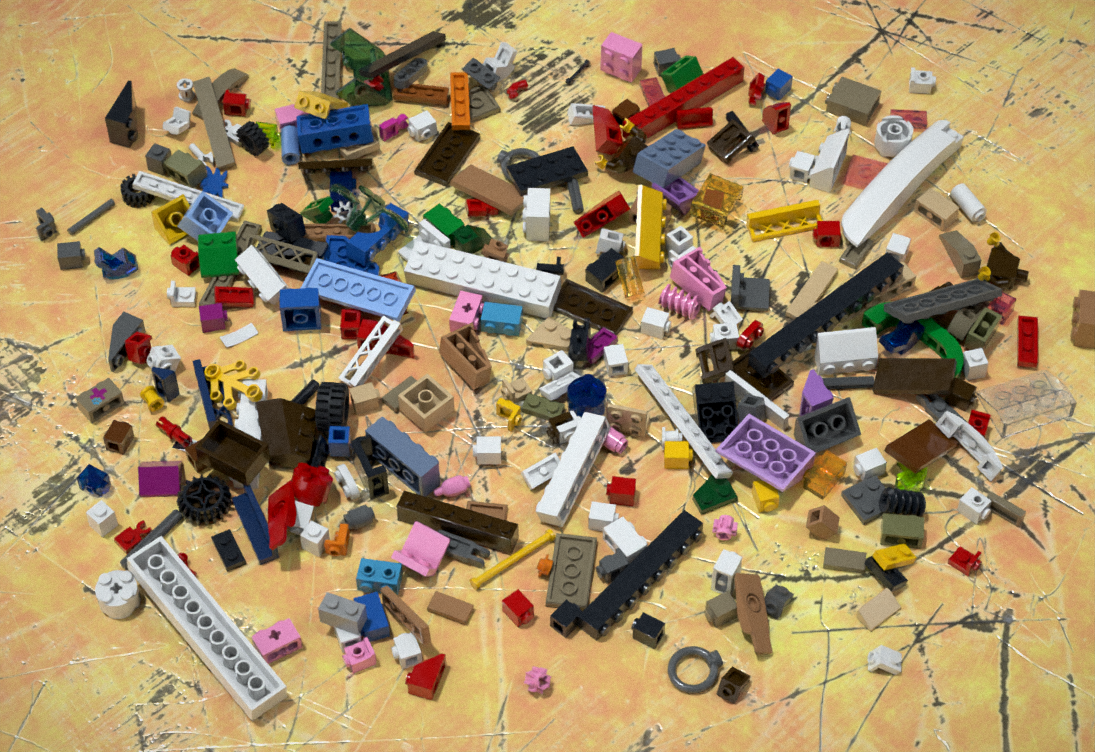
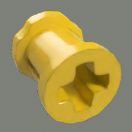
M147 386L140 392V397L148 404L149 411L155 412L163 407L164 400L158 396L154 386Z

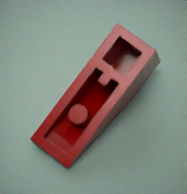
M362 320L357 334L359 349L378 324V321ZM385 324L381 327V335L388 329V326ZM399 334L386 354L414 359V344ZM380 339L371 341L369 344L370 350L375 347Z

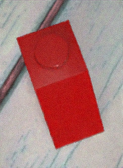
M779 102L763 109L762 122L773 135L789 128L791 103Z
M441 653L414 665L412 673L408 672L405 684L408 686V694L433 700L446 667V654Z

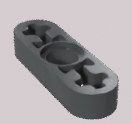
M424 58L413 59L394 75V86L399 89L408 88L427 72L428 61Z

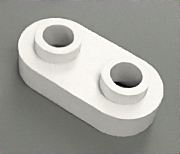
M346 465L337 466L334 475L337 482L343 484L342 489L346 498L350 497L351 500L360 497L358 487Z

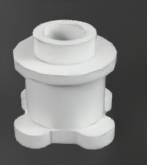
M662 427V450H664L665 441H682V433H678V429L676 431H665V427Z

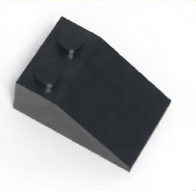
M129 80L105 117L110 143L128 148L131 147L138 137L137 106L132 81Z

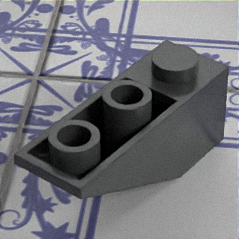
M126 312L120 315L112 327L108 356L111 372H114L117 367L121 366L124 358L127 356L125 340L136 332L144 334L146 332L143 320Z

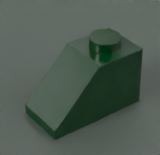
M466 225L452 233L453 248L458 251L474 254L483 249L485 244L489 245L492 237L484 228Z

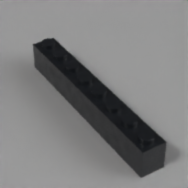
M683 510L578 615V627L596 641L601 636H606L611 626L615 622H620L628 609H632L637 604L638 599L642 595L645 596L650 591L651 586L663 578L664 572L668 568L672 569L677 563L678 558L681 555H686L694 542L700 541L703 536V523L686 510Z

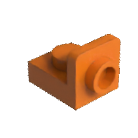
M340 523L339 531L335 532L334 540H325L326 554L346 556L350 539L348 524Z

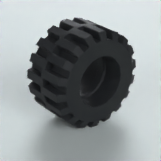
M321 382L318 388L315 407L316 427L318 431L329 432L330 426L347 425L349 389L346 383Z

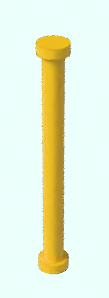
M551 529L546 530L544 535L477 578H471L469 580L471 586L475 590L479 589L481 584L549 540H555L554 532Z

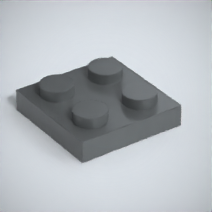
M876 475L841 492L842 498L863 525L883 516V513H888L887 511L882 512L879 508V499L885 487Z

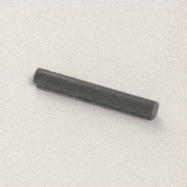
M109 199L68 228V233L73 235L113 207L115 202Z

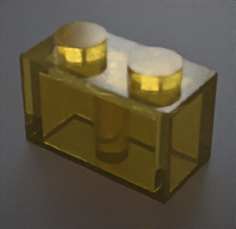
M827 450L822 456L819 455L816 458L811 469L808 468L803 475V488L823 500L845 474L847 462Z

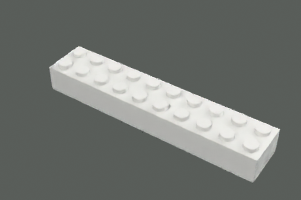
M162 536L127 558L129 572L132 573L138 583L251 721H254L287 698V686Z

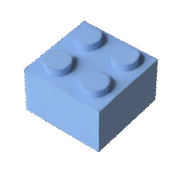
M202 191L193 201L177 227L198 241V235L221 233L233 212Z

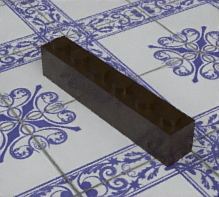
M403 491L396 506L399 521L412 525L415 522H420L437 532L438 530H443L473 541L476 544L512 554L519 539V529L516 523L408 491Z

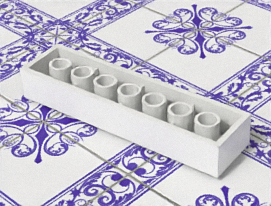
M416 241L404 269L405 280L408 284L458 296L460 291L482 295L483 303L492 302L523 306V313L546 319L548 316L551 317L554 304H556L561 290V277L558 275L421 241Z

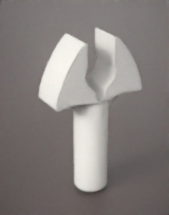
M194 143L189 145V149L205 164V167L207 166L205 162H209L214 167L212 152L203 154Z

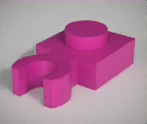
M403 113L397 119L393 117L379 125L380 138L386 141L397 135L399 129H404L409 125L406 122L408 117Z

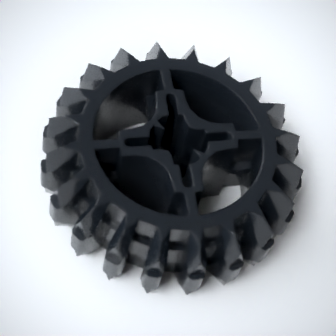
M201 474L200 478L193 476V481L186 480V485H181V491L177 494V506H179V512L183 514L185 520L189 519L191 524L195 521L198 525L205 522L208 526L209 521L216 523L217 518L223 519V514H228V508H231L232 495L228 485H226L224 480H220L218 476L212 479L210 474L207 477Z

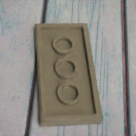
M556 533L552 558L553 564L550 571L545 607L558 608L566 599L571 603L577 604L582 611L588 606L597 538Z

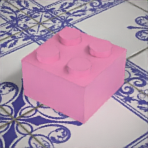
M611 32L601 45L600 70L632 83L642 69L643 44Z

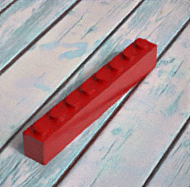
M732 57L628 118V120L642 130L648 139L675 123L677 110L700 108L742 83L745 67ZM622 129V137L626 140L630 133Z

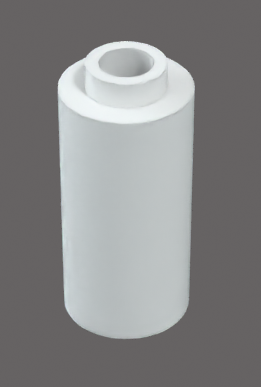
M964 183L958 184L952 189L950 196L971 221L979 222L985 218L987 209Z

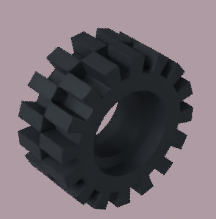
M248 121L236 131V135L239 138L238 141L242 143L241 146L245 147L249 154L258 156L269 147V139L257 123Z
M132 174L131 178L127 176V180L123 179V184L120 185L122 198L126 205L129 206L131 204L133 208L137 205V208H141L140 205L142 204L145 207L147 202L149 204L152 203V200L155 198L154 195L142 191L139 193L132 192L135 190L132 188L136 178L135 174Z

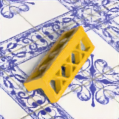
M817 199L748 213L746 227L752 242L813 230V228H816L817 223L811 224L807 220L816 218L817 221H823L820 216V202ZM791 222H796L800 225L798 227H792L789 224ZM776 225L782 227V229L779 231H775L771 228L772 226ZM761 229L765 232L755 235L754 230Z

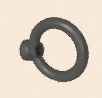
M517 148L509 152L501 150L497 163L501 165L504 176L512 181L506 172V166H509L513 157L525 155L535 158L540 155L527 148Z
M688 646L673 654L669 660L667 672L670 681L679 690L686 693H699L713 685L718 676V667L723 665V661L717 650L709 652L702 647ZM687 655L703 657L710 668L707 679L696 685L682 682L676 674V666L681 658Z

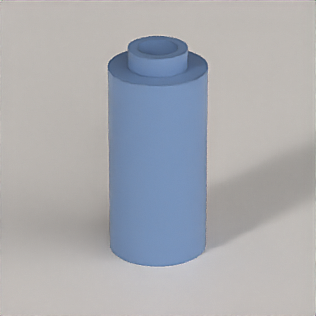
M292 125L281 129L282 161L288 165H293L300 161L297 127Z

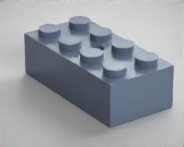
M675 129L637 154L633 172L665 188L701 163L706 145L698 139L686 135L683 131Z
M382 416L365 430V434L371 437L373 458L381 465H384L389 472L413 492L427 497L433 492V489L440 486L439 461L437 458L425 452L420 444L414 443L409 435L397 429L392 421H388Z

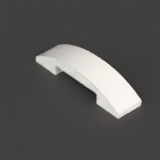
M946 411L935 424L948 438L954 436L980 463L977 468L990 481L1003 469L997 454L990 444L976 429L960 417Z

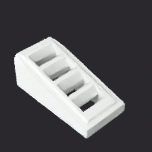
M571 103L568 109L570 125L594 123L593 105Z

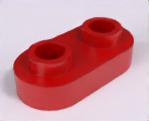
M754 320L741 333L736 347L743 351L750 349L754 341L763 335V323Z

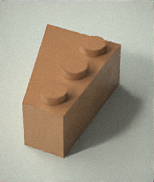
M1079 290L1078 297L1074 296L1073 308H1076V312L1073 311L1072 323H1075V327L1072 326L1070 337L1074 338L1073 346L1095 349V291Z
M472 322L441 337L439 353L473 390L489 382L492 366L485 350L480 345V339L478 335L476 336Z

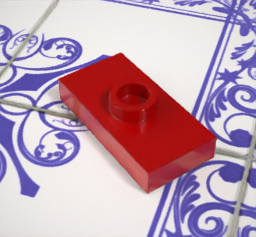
M712 107L676 111L677 129L713 125Z
M215 286V304L222 303V306L253 307V288Z

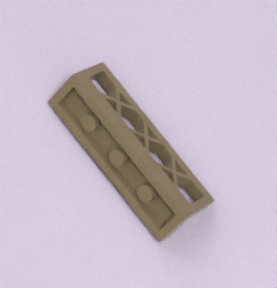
M251 233L247 234L242 251L243 253L249 248L252 238L257 239L261 245L257 249L259 251L264 250L265 253H261L270 264L305 274L310 272L319 255L316 251ZM271 244H275L278 252L273 255L268 254L266 247ZM293 249L296 256L290 260L286 259L283 252ZM306 254L313 255L310 265L303 264L300 257Z

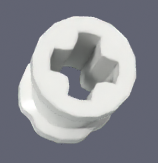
M188 78L179 80L177 82V88L180 90L179 99L183 102L192 101L195 98V93L192 90L193 82Z

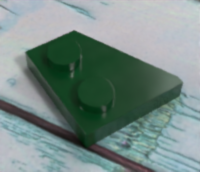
M711 475L693 494L692 500L700 514L703 515L736 502L738 496L727 478L715 479Z

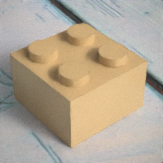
M426 374L398 395L399 410L424 432H427L454 411V396L430 375Z

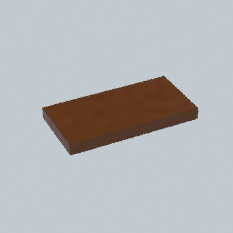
M928 419L886 445L884 451L916 474L957 448L960 442L954 436L948 438L933 421Z

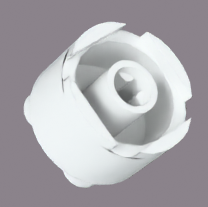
M896 115L886 116L877 124L874 144L882 157H895L912 141L913 126L909 121L902 120L903 117Z
M115 570L99 576L95 593L100 610L112 619L129 617L136 607H139L141 601L137 582L132 573Z

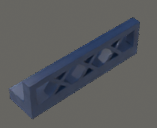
M200 359L194 360V371L209 430L220 416L226 418L228 424L233 426L230 411L224 405L220 410L212 407L214 402L210 399V392L208 391L211 388V382H208L204 376L207 366L202 367ZM219 381V391L223 395V400L220 403L223 404L225 400L222 382Z
M243 485L245 493L233 497L232 503L259 564L262 565L279 558L278 548L274 550L269 548L270 536L266 519L251 486Z

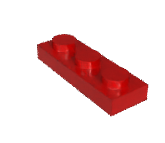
M1018 315L1017 366L1037 368L1038 317Z

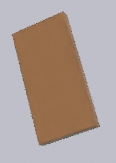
M469 165L451 180L450 185L511 216L524 206V196L519 195L514 185L473 165Z

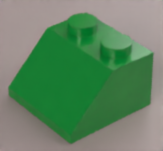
M236 231L198 235L201 278L239 275L237 268L239 264L235 261L239 256Z

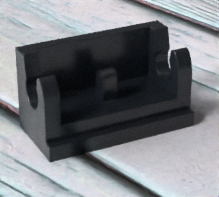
M584 318V325H578L577 319L573 320L568 357L572 361H587L591 336L590 318Z

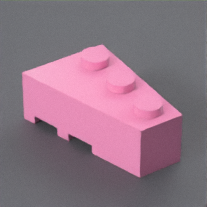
M698 247L673 262L670 278L687 293L690 292L693 298L697 295L698 302L701 301V305L710 311L719 303H723L727 287L718 273L711 268L709 259H706L702 254V248Z

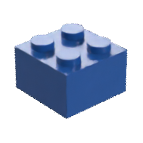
M318 288L280 289V314L283 331L321 329V305Z

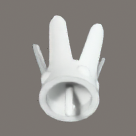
M847 116L838 117L833 133L835 130V133L844 129L850 130V118Z

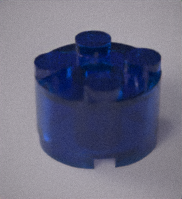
M585 374L573 380L567 388L568 411H574L576 416H580V418H582L584 412L600 416L604 414L607 401V389L604 383L592 374Z

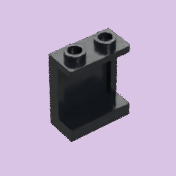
M370 435L360 436L351 440L353 464L369 499L372 500L389 494L385 466L382 465L372 469L369 462L373 460Z

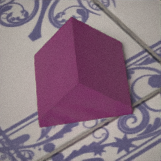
M182 461L141 462L138 466L139 496H177L178 492L181 491Z

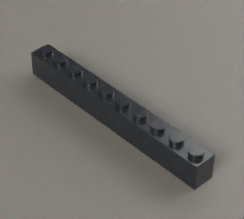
M888 252L750 351L748 364L763 378L769 374H774L784 363H789L795 355L801 354L810 344L816 343L818 333L831 332L836 325L845 322L848 316L857 313L863 305L872 302L878 294L887 291L893 283H898L903 277L904 265Z

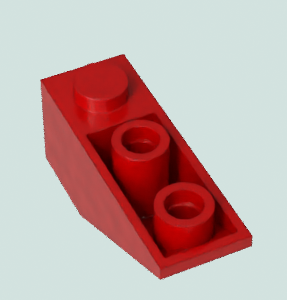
M593 105L596 152L613 155L623 144L621 128L609 109Z
M618 190L599 202L573 223L584 238L629 211L630 207Z

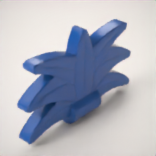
M206 166L208 176L201 181L200 188L203 189V192L223 198L222 189L228 188V184L225 183L228 172L225 171L221 175L220 170L216 167L214 174H212L211 169Z

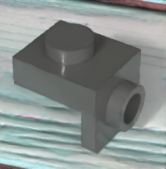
M42 207L36 210L40 224L36 227L38 238L43 241L57 233L55 220L50 212L47 213Z
M776 584L766 593L764 598L767 614L779 619L784 607L792 601L794 593L788 591L786 587Z

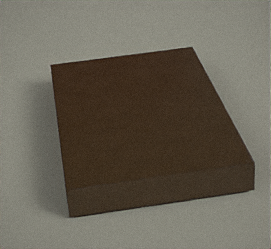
M753 346L733 361L735 374L769 400L773 401L794 385V381L779 368L774 374H769L763 378L748 364L749 352L755 348Z

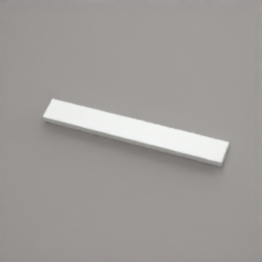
M637 364L635 367L637 374L686 440L689 441V444L715 479L730 478L733 474L722 457L715 452L716 449L653 365Z

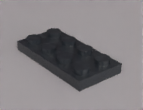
M574 146L506 166V172L520 196L527 195L528 188H550L572 181V179L588 176V170Z

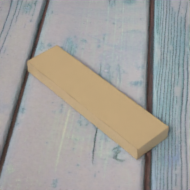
M821 261L787 309L785 316L796 319L807 311L812 304L818 302L838 273V268Z

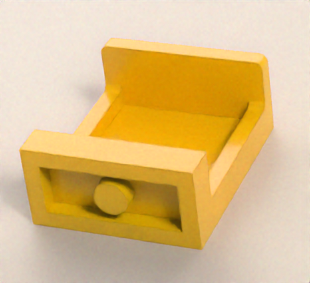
M299 91L294 108L327 119L330 110L347 108L348 102L318 91Z

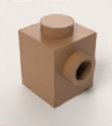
M822 505L808 511L806 528L820 539H824L837 534L840 517L828 507Z

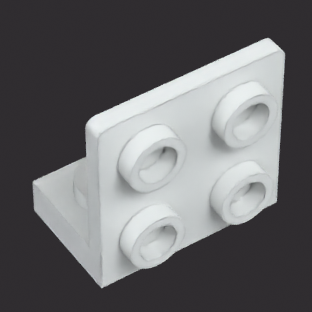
M423 219L419 222V235L402 247L398 254L408 262L416 241L450 248V239Z

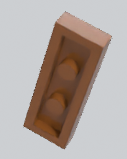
M412 84L405 89L395 87L393 100L446 105L449 87Z

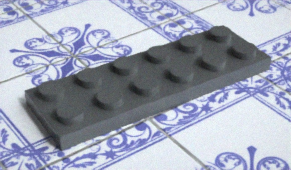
M974 279L885 303L884 312L898 318L903 323H913L914 320L928 319L932 315L946 314L947 311L961 310L965 306H975L983 301H993L994 298L1002 296V289L984 280Z

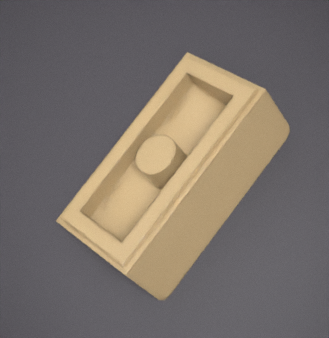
M886 588L859 608L856 618L872 631L901 609V606L892 592Z

